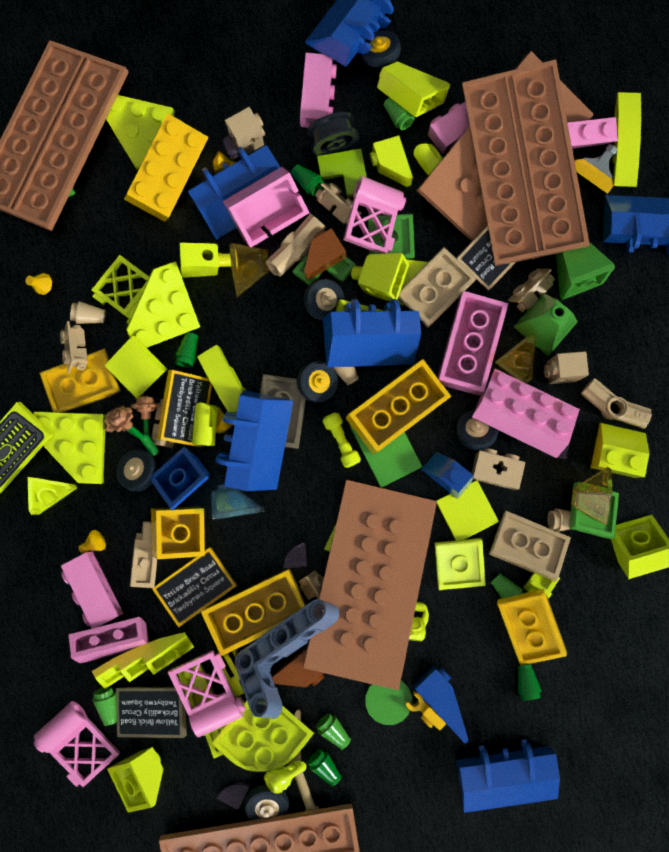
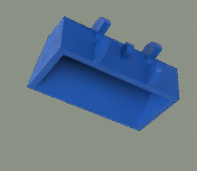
M337 0L305 43L347 67L357 52L367 54L371 50L372 46L365 42L366 39L372 41L374 39L373 32H377L379 28L387 27L391 22L388 17L384 16L385 13L392 14L394 11L391 0Z
M267 145L247 156L242 147L237 148L240 161L228 167L227 163L222 164L224 170L213 177L206 167L201 169L206 181L188 191L193 203L216 240L237 228L223 201L280 168Z
M605 195L603 242L625 243L626 251L630 253L634 252V248H639L640 244H648L651 248H657L658 245H666V252L669 255V198Z
M352 299L351 303L346 304L345 312H330L323 318L327 367L414 365L421 337L419 311H401L400 303L397 299H391V302H387L383 311H376L375 304H370L368 312H361L359 301Z
M244 390L240 394L237 412H226L223 415L224 422L235 425L233 435H224L225 441L232 442L230 452H220L216 456L218 464L227 466L225 487L244 491L277 490L293 400Z
M526 739L520 741V751L508 752L507 748H503L500 754L488 755L483 745L478 746L479 757L456 760L464 813L558 799L560 776L556 753L549 746L531 749L530 743H527Z

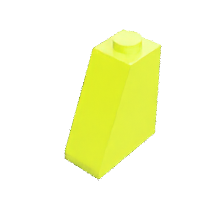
M400 62L383 67L379 74L380 79L377 85L378 89L414 117L444 104L450 87L448 82Z

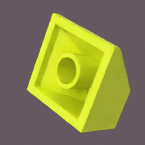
M153 747L141 750L107 769L128 813L152 808L156 804L163 767L160 763V756L154 751Z

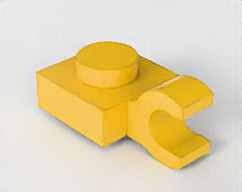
M414 691L413 694L418 698L416 704H410L406 700L407 708L411 711H421L423 714L421 719L430 728L434 725L437 729L441 730L446 725V722L423 700V697L417 691Z

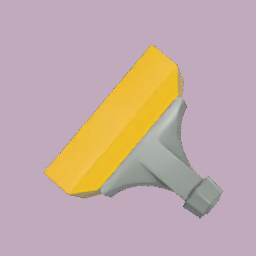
M611 144L606 147L607 150L599 157H585L584 159L575 160L576 172L607 194L613 187V176L609 171V160L618 150L617 147Z

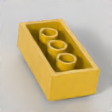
M167 113L124 200L165 222L169 218L208 137Z
M422 359L348 414L346 419L374 455L449 399L451 395Z
M289 568L205 608L201 613L220 655L223 656L260 638L293 613L306 606V602Z

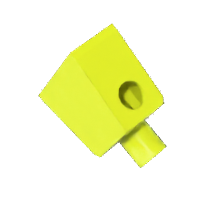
M180 243L182 278L215 276L218 274L219 267L232 266L231 253H218L217 244Z
M402 253L369 254L363 267L354 266L352 268L351 277L354 280H358L359 286L366 294L391 302V299L398 300L409 263Z

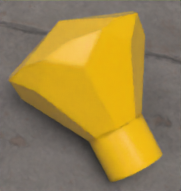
M218 151L213 160L214 172L217 174L223 171L222 164L227 163L228 167L237 162L230 161Z
M41 273L34 277L27 276L26 284L31 285L38 294L45 295L51 290L52 280L48 274Z
M219 407L216 432L223 433L231 429L234 424L223 421V415L225 414Z
M97 530L91 531L85 543L79 545V551L84 554L88 551L104 550L106 547L104 537Z

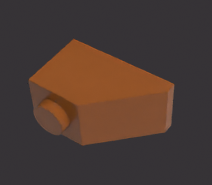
M332 228L328 231L322 230L318 232L311 241L304 270L307 281L346 258V250Z
M308 646L271 675L274 684L307 687L310 684L315 686L324 678L322 672L303 668Z

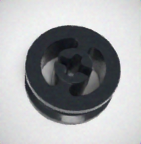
M336 112L323 116L307 128V137L313 141L311 149L314 155L321 156L342 152L359 140L360 134L353 127L355 119L351 113Z

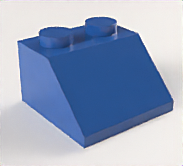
M183 447L151 476L150 480L170 509L174 510L209 478V471L198 457L186 447Z

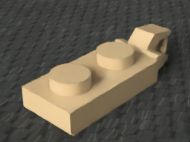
M143 521L142 533H136V539H134L130 587L154 588L157 559L152 556L151 522Z

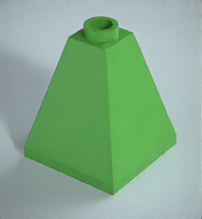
M590 242L589 247L556 253L561 300L602 285L614 270V264Z
M543 293L514 325V328L549 356L578 321L574 314L561 302Z

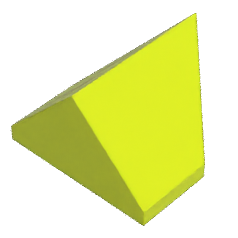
M28 477L29 512L31 515L41 514L76 490V485Z

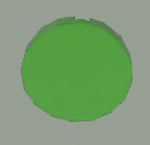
M402 680L399 690L373 684L369 686L365 694V705L369 715L375 721L383 725H394L402 722L409 715L410 710L407 708L405 701L407 700L412 704V695L409 687Z

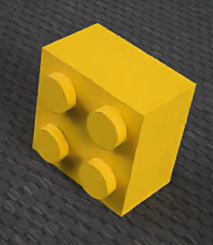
M199 506L176 507L174 510L170 508H151L153 557L156 559L205 556L204 508Z

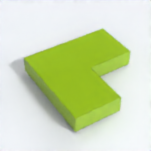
M361 149L317 156L322 180L343 177L347 198L353 197L354 189L360 176L367 178Z

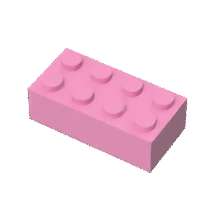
M466 291L462 292L437 377L443 386L478 396L485 392L508 303Z
M494 369L487 381L485 392L479 398L472 417L557 458L570 442L580 409Z

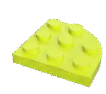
M246 701V710L243 711L244 716L227 724L212 744L237 766L249 771L264 772L278 769L289 763L314 733L284 706L277 718L255 717L251 713Z

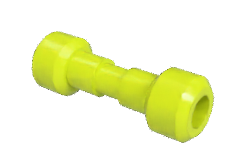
M335 412L324 417L322 422L325 428L331 430L334 439L336 438L339 444L343 466L349 468L359 463L361 458L358 452L352 450L350 443L347 442L344 436L345 433L341 427L343 421L340 414Z

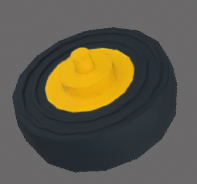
M378 31L374 33L372 41L367 39L365 41L372 46L367 54H362L363 61L368 66L384 67L396 61L400 56V42L398 36L393 32Z
M322 361L309 362L304 365L299 371L296 380L300 394L312 402L328 400L333 396L338 385L337 374L334 368L327 367L326 363Z

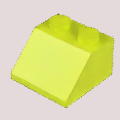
M600 423L591 468L633 478L645 477L649 459L646 433Z
M653 515L616 525L615 538L611 539L618 563L628 579L669 567V538Z

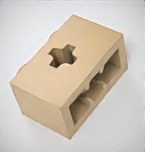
M250 107L225 120L230 140L236 150L242 147L246 154H249L264 145L263 136L265 133L262 128L263 122L258 113L253 114Z
M586 352L557 354L548 360L547 365L544 366L545 378H548L549 384L577 382L588 376Z
M488 448L476 452L471 472L474 475L473 480L519 490L525 462L519 461V456L506 454L505 457L496 455V450ZM499 463V467L503 468V470L496 474L497 470L493 468V465Z

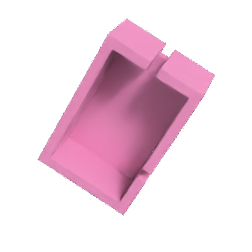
M283 167L223 201L243 240L250 248L268 238L267 234L260 228L263 225L273 235L309 214L301 195L297 193L298 189L290 172Z

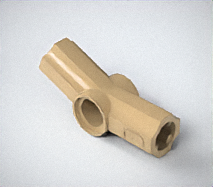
M310 213L295 232H291L284 239L281 247L266 261L269 270L274 275L281 277L296 261L299 262L309 252L311 241L314 239L313 237L326 227Z
M593 378L580 393L596 406L606 419H615L643 429L650 422L652 416L651 409L627 402L622 397H617L596 378ZM611 403H614V404L617 405V407H618V412H617V414H615V413H613V412L611 411V409H610Z

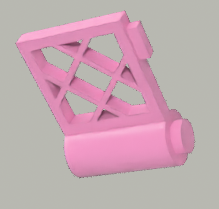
M360 176L354 189V200L343 240L380 254H387L393 249L395 238L391 236L397 212L403 209L406 198L402 191ZM358 205L366 207L370 215L361 219L357 211ZM381 213L390 216L388 225L382 227L377 218V215ZM372 218L378 230L369 234L364 222ZM359 225L365 236L362 238L352 236L353 227ZM380 233L384 240L383 247L376 245L371 236Z
M213 650L168 672L197 737H201L244 716L243 711L246 710L242 697H237L233 693L222 670L226 665L220 653L215 655ZM210 659L214 666L212 675L198 671L200 663ZM186 671L194 675L190 685L181 683L176 674ZM196 675L210 680L206 691L192 686ZM212 681L222 684L226 692L220 695L210 693L209 689ZM190 691L203 695L202 703L192 707L188 700Z
M71 701L34 735V745L37 750L50 753L69 772L67 778L76 787L79 784L84 787L120 753L107 737L87 718L84 709L74 701ZM85 727L93 734V742L79 741L80 732ZM65 746H74L75 758H65L59 751ZM79 747H92V758H78ZM96 747H106L111 754L106 759L95 758ZM78 763L91 764V773L85 778L78 772Z

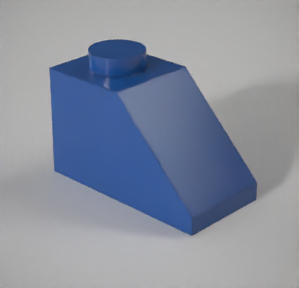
M438 452L422 468L423 472L457 499L473 481L474 475L455 460Z

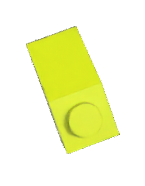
M396 136L373 143L370 159L372 165L377 166L378 172L406 187L411 186L413 176L400 137Z

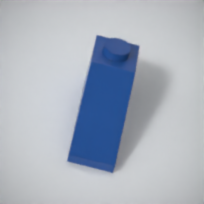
M433 665L413 686L457 736L466 743L468 737L453 687L448 682L451 677L442 667L437 670Z

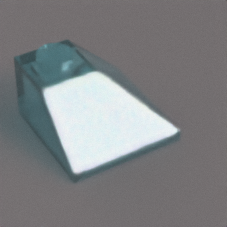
M219 485L216 491H211L212 520L264 512V508L239 489Z

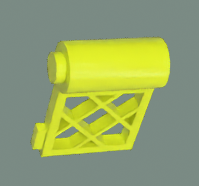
M119 255L92 288V291L95 293L92 297L103 305L106 302L125 315L128 318L126 323H129L147 284L146 282L142 288L134 289L133 279L143 278L148 282L149 276ZM123 263L127 266L128 275L117 277V269ZM129 280V290L118 292V282ZM113 283L114 293L103 294L100 290L105 284ZM130 295V303L123 309L119 306V297Z

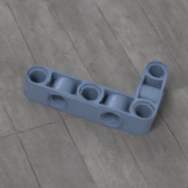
M320 599L313 600L237 654L235 666L250 711L255 717L275 719L281 714L282 701L277 688H275L270 668L281 658L289 656L308 643V640L316 634L324 632V630L332 626L339 618V609L335 604Z

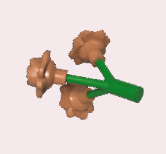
M141 396L137 398L135 404L131 405V408L141 412V419L144 420V434L132 426L133 423L130 421L133 418L131 414L132 409L125 408L124 406L107 413L106 418L103 420L107 425L105 430L110 433L113 430L117 432L121 430L128 431L140 439L148 452L155 456L160 451L149 437L148 419H151L150 412L159 408L160 404L155 403L153 397Z

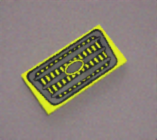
M16 402L0 421V494L53 435L22 402Z

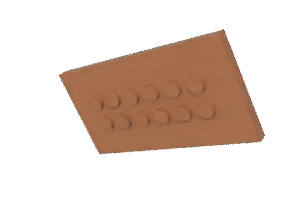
M49 40L0 139L1 211L52 231L129 73L126 67Z
M530 51L515 69L543 62ZM560 81L567 123L590 120L594 114ZM469 125L416 191L470 241H473L488 223Z
M556 60L463 82V91L495 266L589 247L590 244Z
M346 480L319 596L320 600L333 603L338 607L339 618L324 632H319L309 640L303 668L399 690L437 501Z
M352 804L161 835L159 839L161 852H360Z

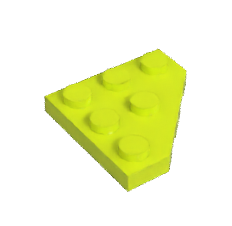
M117 95L106 120L135 168L139 170L166 114L174 116L175 111L171 107Z
M176 262L152 269L146 287L136 305L135 312L126 328L129 338L135 335L146 348L200 327Z
M34 412V416L53 434L43 446L78 483H104L105 423L103 420L106 418V414Z

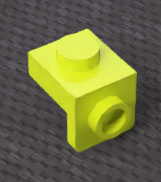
M533 573L523 588L528 592L544 589L549 599L552 595L551 591L560 577L554 582Z

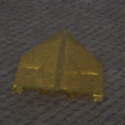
M233 243L229 245L231 268L237 297L269 272V268L266 265L268 250L255 247L250 248L249 246Z
M530 334L495 362L516 379L526 384L532 379L536 334Z
M606 467L573 488L571 502L572 506L605 525L608 523L612 498L611 468Z

